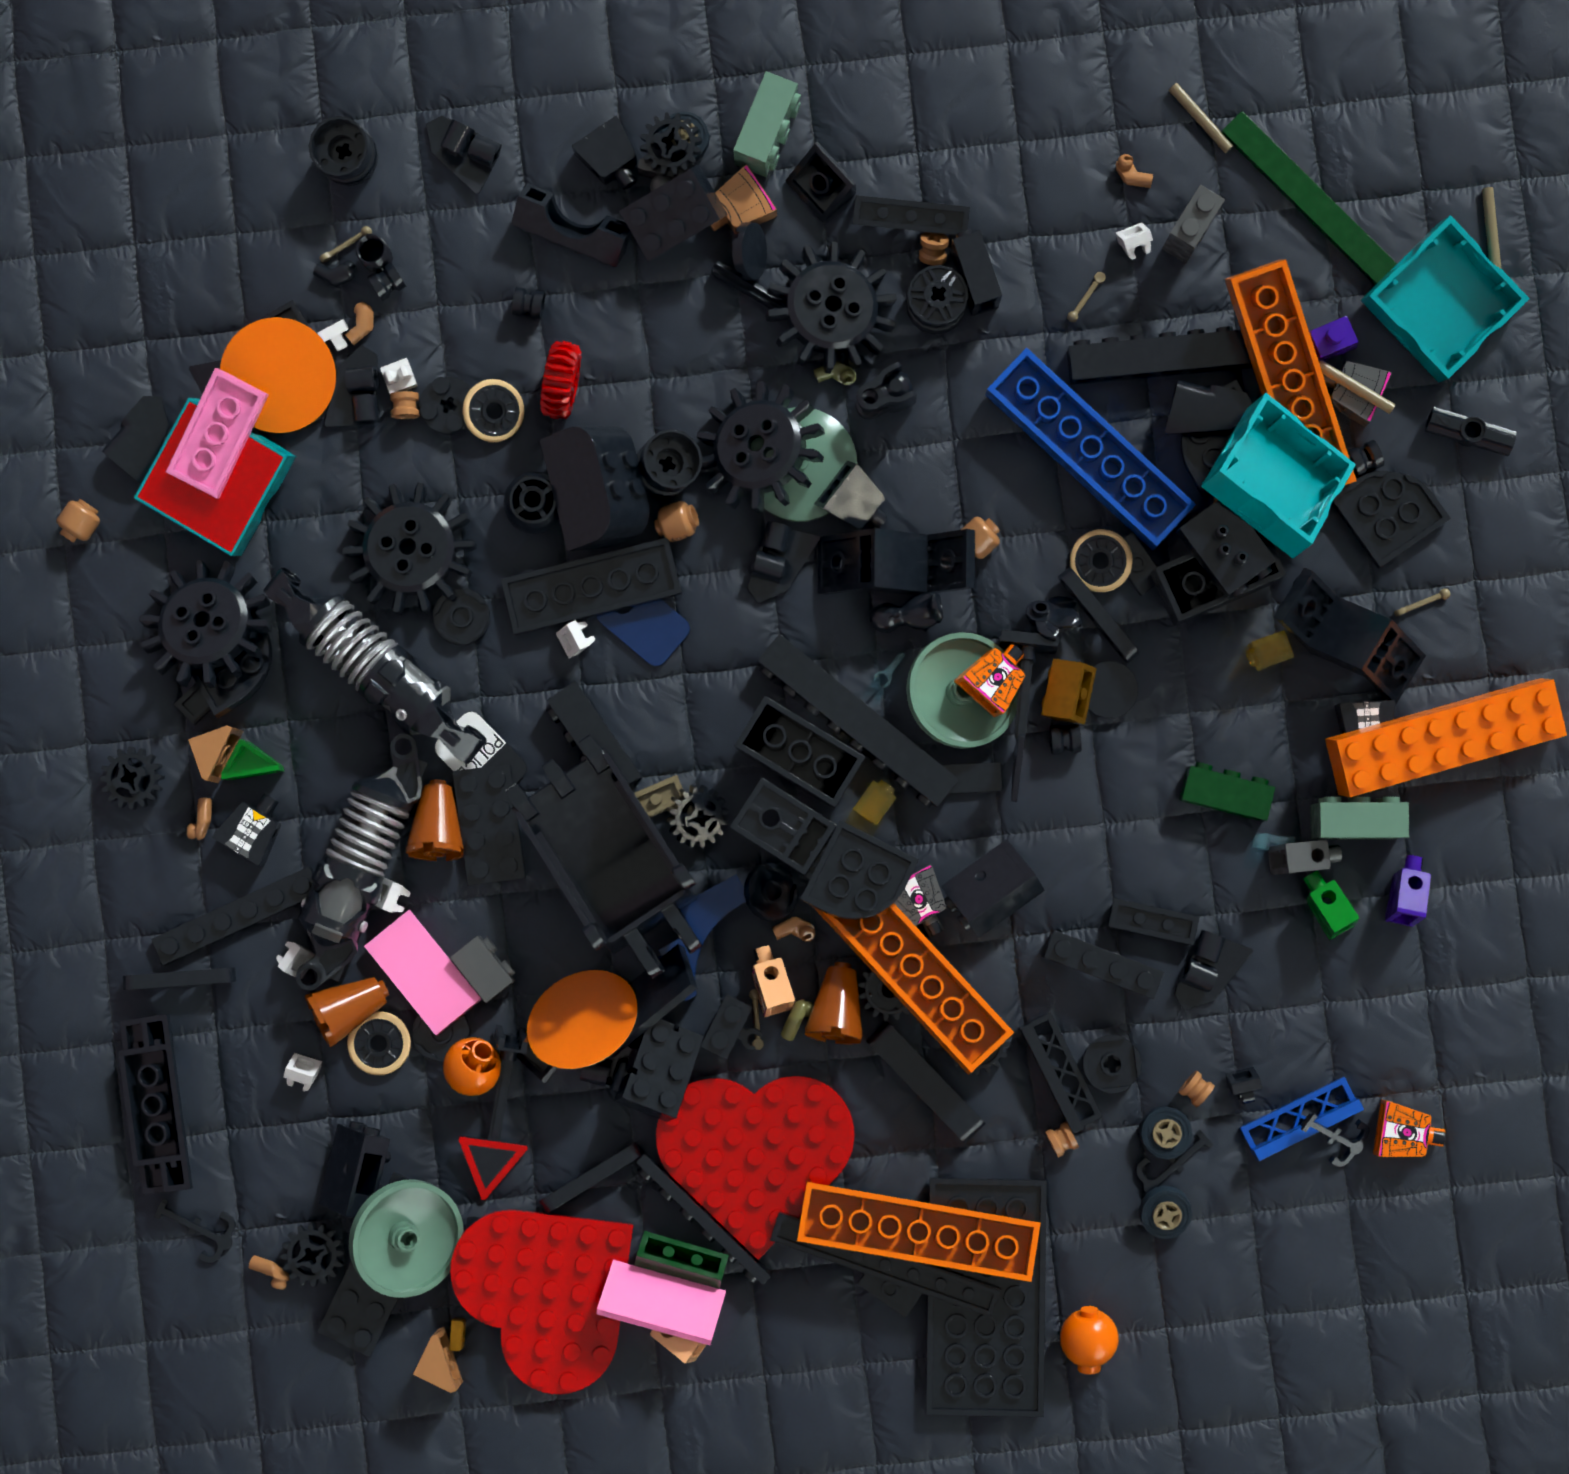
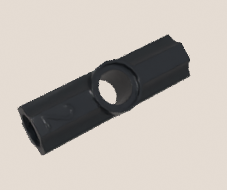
M1432 407L1425 425V432L1457 441L1462 446H1474L1507 457L1514 447L1517 433L1486 423L1479 417H1466L1436 407ZM1466 425L1475 428L1476 438H1470L1466 435Z

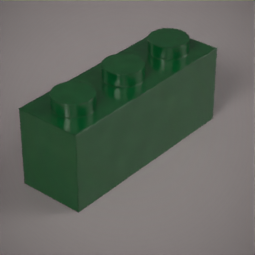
M1196 762L1195 766L1187 767L1179 801L1261 822L1268 820L1276 788L1268 785L1269 780L1252 776L1251 781L1240 778L1241 773L1224 769L1223 774L1212 771L1213 766Z
M644 1231L636 1256L635 1266L720 1289L729 1255Z

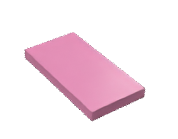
M215 368L166 473L217 499L220 498L269 394L219 368Z
M411 910L405 912L364 946L436 1036L482 1000Z
M613 1260L596 1314L710 1346L726 1291Z

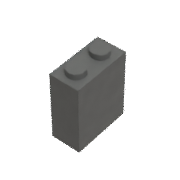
M1200 184L1171 230L1162 250L1186 264L1216 217L1225 199Z

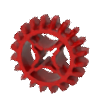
M556 341L551 345L541 386L540 409L545 416H550L553 419H567L571 415L580 376L582 357L579 345L567 341Z

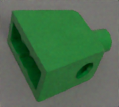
M1318 870L1303 879L1311 891L1306 901L1329 941L1355 927L1360 918L1335 880L1326 883ZM1321 898H1329L1332 904L1324 903Z

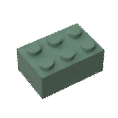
M765 72L733 149L736 166L742 168L748 165L752 172L767 177L769 170H775L780 158L778 154L779 145L786 144L791 130L789 128L790 119H796L801 107V94H798V83L773 73Z
M1341 797L1318 798V803L1310 805L1311 839L1409 838V802H1400V797L1376 798V802H1371V797L1347 798V802H1341Z

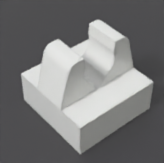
M1142 222L1116 232L1118 243L1129 258H1136L1134 250L1140 245L1146 254L1151 252V241H1153L1151 231Z
M344 319L318 332V335L324 342L331 339L337 351L348 346L342 335L343 332L349 329Z
M407 358L380 368L390 394L407 391L418 386Z
M575 620L566 624L556 633L569 659L580 654L595 641L594 636L585 638L582 630L588 626L586 622H577Z
M384 878L382 882L383 891L375 906L391 913L403 912L405 908L397 904L398 897L400 895L409 897L410 892L402 885Z
M288 941L285 946L289 950L285 956L278 955L276 957L279 963L277 967L285 973L296 977L299 966L313 958L315 954L294 942ZM305 969L304 971H302V973H301V975H300V976H301V979L303 978V976L305 975V973L308 971V969Z
M294 1053L284 1072V1078H287V1085L292 1087L296 1081L304 1084L303 1091H308L320 1071L322 1061Z

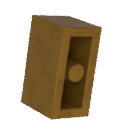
M1053 658L1052 666L1048 671L1046 695L1042 699L1041 715L1058 721L1085 725L1097 668L1082 662Z

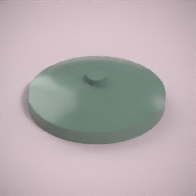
M796 407L787 408V409L791 412V411L794 410ZM814 409L800 422L802 427L819 423L825 431L824 435L806 440V449H815L824 456L823 462L813 463L804 460L799 471L807 475L812 483L809 488L801 486L792 478L784 485L790 504L784 506L775 498L774 491L764 493L763 509L782 520L809 522L829 515L830 513L817 507L814 503L846 461L857 464L855 446L846 429L832 416L817 409ZM767 423L764 430H769L772 427V423ZM763 438L753 440L751 443L752 451H758L763 447ZM774 450L768 451L766 458L772 457ZM743 455L744 462L746 460V455Z
M966 632L942 636L924 647L910 667L906 685L910 711L919 727L928 736L943 745L968 749L987 744L1003 734L1016 715L1018 690L1005 713L993 717L954 682L961 673L986 652L997 648L1004 653L1001 647L988 638Z
M401 1180L380 1188L363 1203L351 1226L349 1254L355 1271L368 1286L386 1296L406 1298L431 1290L450 1273L455 1245L464 1232L461 1214L448 1194L425 1181Z

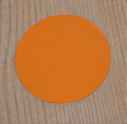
M265 318L242 328L228 343L220 364L221 370L269 394L254 425V428L266 432H292L314 422L329 405L336 384L335 363L324 340L310 327L288 318Z
M603 970L581 971L559 980L541 995L530 1013L527 1023V1038L533 1053L544 1063L561 1069L583 1068L604 1060L621 1047L635 1025L638 1011L636 995L632 987L622 977Z

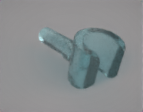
M899 652L885 670L875 674L874 682L880 674H885L888 677V682L883 688L889 686L892 682L891 675L904 659L905 654Z
M1258 833L1255 835L1253 847L1269 851L1271 842L1295 843V836H1276L1268 833Z

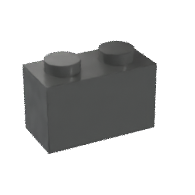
M476 936L452 955L450 959L483 1001L489 1003L516 981L512 976L515 974V971L506 960L501 962L494 954L497 948L488 937L483 939L481 936Z

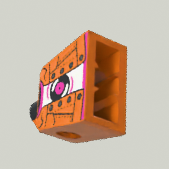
M1012 644L1004 653L994 648L981 656L961 673L954 682L993 717L1002 715L1007 710L1025 678V673L1016 666L1024 656V653Z
M1381 1099L1373 1154L1380 1157L1426 1156L1428 1145L1443 1147L1445 1129L1430 1127L1431 1115Z

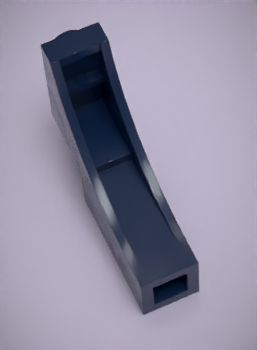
M736 874L697 895V900L683 908L681 912L703 946L713 928L727 914L746 903L744 887L738 875ZM679 938L658 950L660 953L658 959H660L675 945L683 946L695 979L697 961L702 947L689 954ZM695 990L692 994H690V995L685 999V1001H687V1000L691 999L692 997L696 996V995H697V991Z

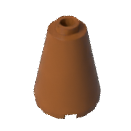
M430 780L429 784L424 785L422 788L421 798L418 802L406 845V854L408 853V856L411 858L437 861V857L446 856V861H453L462 858L464 855L453 790L451 786L446 785L445 780Z
M835 962L834 966L828 967L807 1021L805 1036L822 1042H826V1039L836 1040L835 1044L853 1045L861 1043L863 1033L857 971L851 969V964Z
M375 977L310 992L304 995L309 1009H313L314 1020L329 1047H332L387 1003L385 997L389 996V992L383 980L377 982Z

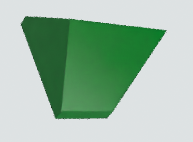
M239 739L221 772V777L223 780L229 781L284 772V767L253 743Z

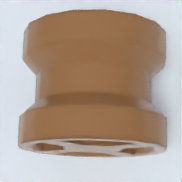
M923 233L920 239V244L923 247L919 250L918 259L928 265L944 264L947 259L945 248L948 247V236L941 233Z
M402 391L390 394V400L393 402L391 418L414 419L420 417L419 410L416 408V402L419 400L417 392Z
M1196 1070L1183 1083L1178 1092L1182 1096H1188L1191 1099V1104L1197 1108L1210 1095L1215 1085L1204 1081L1202 1074Z
M1066 1121L1061 1123L1060 1127L1056 1130L1049 1129L1045 1131L1058 1158L1063 1156L1064 1152L1068 1149L1075 1150L1079 1148Z

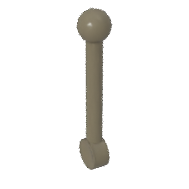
M368 226L363 227L360 233L330 252L322 254L319 259L322 263L328 262L334 255L358 241L362 236L372 234V229Z
M1103 272L1095 274L1094 282L1074 311L1068 313L1067 319L1069 322H1076L1078 320V314L1097 286L1105 281L1106 276Z
M1443 588L1436 595L1394 611L1395 617L1441 598L1448 599L1450 591Z
M752 989L749 992V997L752 999L754 1028L760 1030L759 997L757 990ZM754 1034L755 1039L752 1045L756 1047V1050H760L763 1048L764 1042L759 1036Z

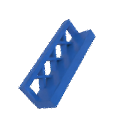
M1341 1077L1239 1127L1254 1158L1261 1161L1319 1132L1312 1127L1307 1132L1302 1131L1301 1124H1298L1300 1118L1305 1119L1307 1117L1301 1114L1305 1103L1310 1100L1322 1103L1315 1122L1327 1128L1363 1111L1364 1108L1360 1100L1355 1098L1346 1078ZM1342 1086L1348 1100L1339 1105L1327 1102L1331 1090ZM1325 1093L1323 1100L1316 1098ZM1326 1105L1333 1107L1324 1112ZM1299 1106L1297 1113L1290 1111ZM1283 1113L1296 1116L1292 1128L1286 1131L1275 1127L1279 1115ZM1273 1119L1271 1126L1264 1124L1265 1122ZM1259 1125L1269 1128L1266 1141L1255 1145L1249 1130ZM1274 1131L1280 1132V1134L1272 1137Z

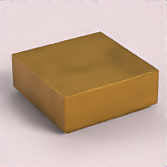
M454 1317L451 1321L449 1351H460L465 1345V1318Z

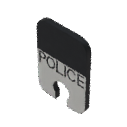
M475 712L464 714L456 722L462 727H466V725L474 727L487 739V742L469 764L454 757L440 739L435 744L437 755L453 771L510 764L513 785L518 783L527 772L525 761Z

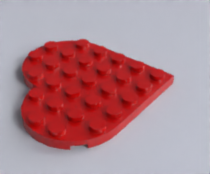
M806 1076L778 1078L765 1084L756 1093H753L742 1084L729 1079L707 1078L691 1082L687 1085L677 1118L668 1122L659 1119L656 1129L658 1154L669 1175L757 1260L775 1243L770 1241V1237L779 1211L799 1218L802 1212L806 1183L811 1182L829 1186L848 1163L854 1145V1124L850 1111L842 1097L824 1082Z
M508 1209L494 1211L482 1216L470 1225L458 1239L452 1254L450 1268L451 1282L455 1295L463 1308L475 1319L486 1325L501 1328V1345L505 1360L512 1372L529 1387L549 1394L573 1393L594 1383L607 1370L617 1348L620 1321L598 1315L596 1312L613 1260L628 1264L633 1224Z

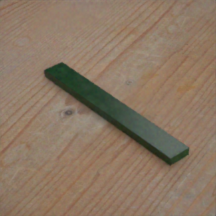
M1243 111L1221 131L1234 147L1374 285L1397 264Z

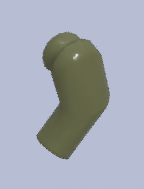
M836 361L830 374L824 372L823 366L813 370L818 383L833 378L846 386H850L856 381V372L840 361Z
M800 999L794 1003L781 1032V1036L788 1041L794 1040L804 1017H809L813 1008L811 1002Z

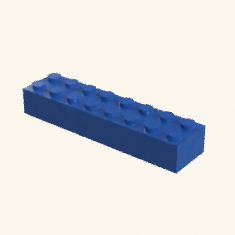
M1027 347L987 388L985 394L987 398L1152 551L1195 507L1196 504Z

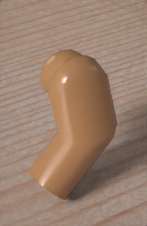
M1128 154L1121 155L1116 162V171L1123 182L1131 186L1151 188L1153 174L1138 172L1133 164L1132 156Z
M359 302L355 305L356 326L345 334L353 345L363 339L374 327V312L371 306L365 302Z
M210 798L198 799L196 824L190 823L187 826V837L189 839L197 838V840H201L206 836L212 819V800Z
M792 917L771 927L777 940L790 934L801 938L804 942L812 941L815 937V927L810 922L799 917Z
M256 1255L251 1258L249 1269L273 1277L271 1280L273 1288L280 1290L286 1288L287 1281H290L286 1270H283L282 1267L271 1260Z

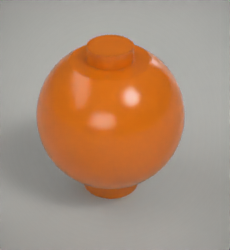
M470 1037L459 1040L449 1048L444 1057V1077L449 1086L462 1095L477 1096L484 1094L494 1087L500 1077L501 1059L499 1058V1053L492 1044L480 1038Z
M1081 1307L1080 1310L1072 1313L1062 1325L1060 1331L1061 1348L1066 1357L1074 1364H1077V1370L1080 1373L1089 1375L1099 1373L1101 1365L1107 1363L1114 1356L1118 1347L1119 1335L1115 1323L1107 1314L1098 1310L1097 1307Z

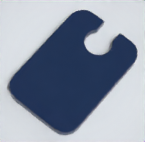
M662 599L633 606L629 612L624 614L612 611L597 615V619L603 626L652 666L664 664L690 632V626L686 619Z

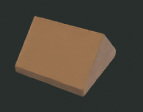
M226 725L188 739L202 779L219 784L222 778L221 772L241 738L243 731Z
M441 1327L431 1336L413 1375L452 1393L457 1391L463 1380L454 1353L449 1351L450 1341L445 1327Z

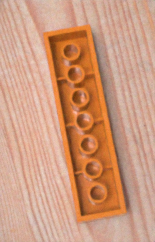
M1286 259L1277 260L1224 279L1261 394L1263 395L1266 392L1294 414L1310 431L1328 441L1349 458ZM1352 471L1345 485L1357 481L1354 471Z
M1539 678L1325 739L1338 795L1353 797L1567 736L1554 679Z
M894 903L877 915L857 920L834 917L813 907L968 1075L1014 1033Z
M807 1182L796 1242L1032 1282L1041 1223Z

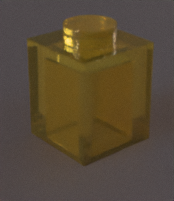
M1285 630L1247 644L1249 650H1246L1248 661L1252 667L1256 666L1257 671L1294 658Z
M873 780L854 806L853 811L874 826H877L897 798L893 795L895 789L883 780L879 783Z

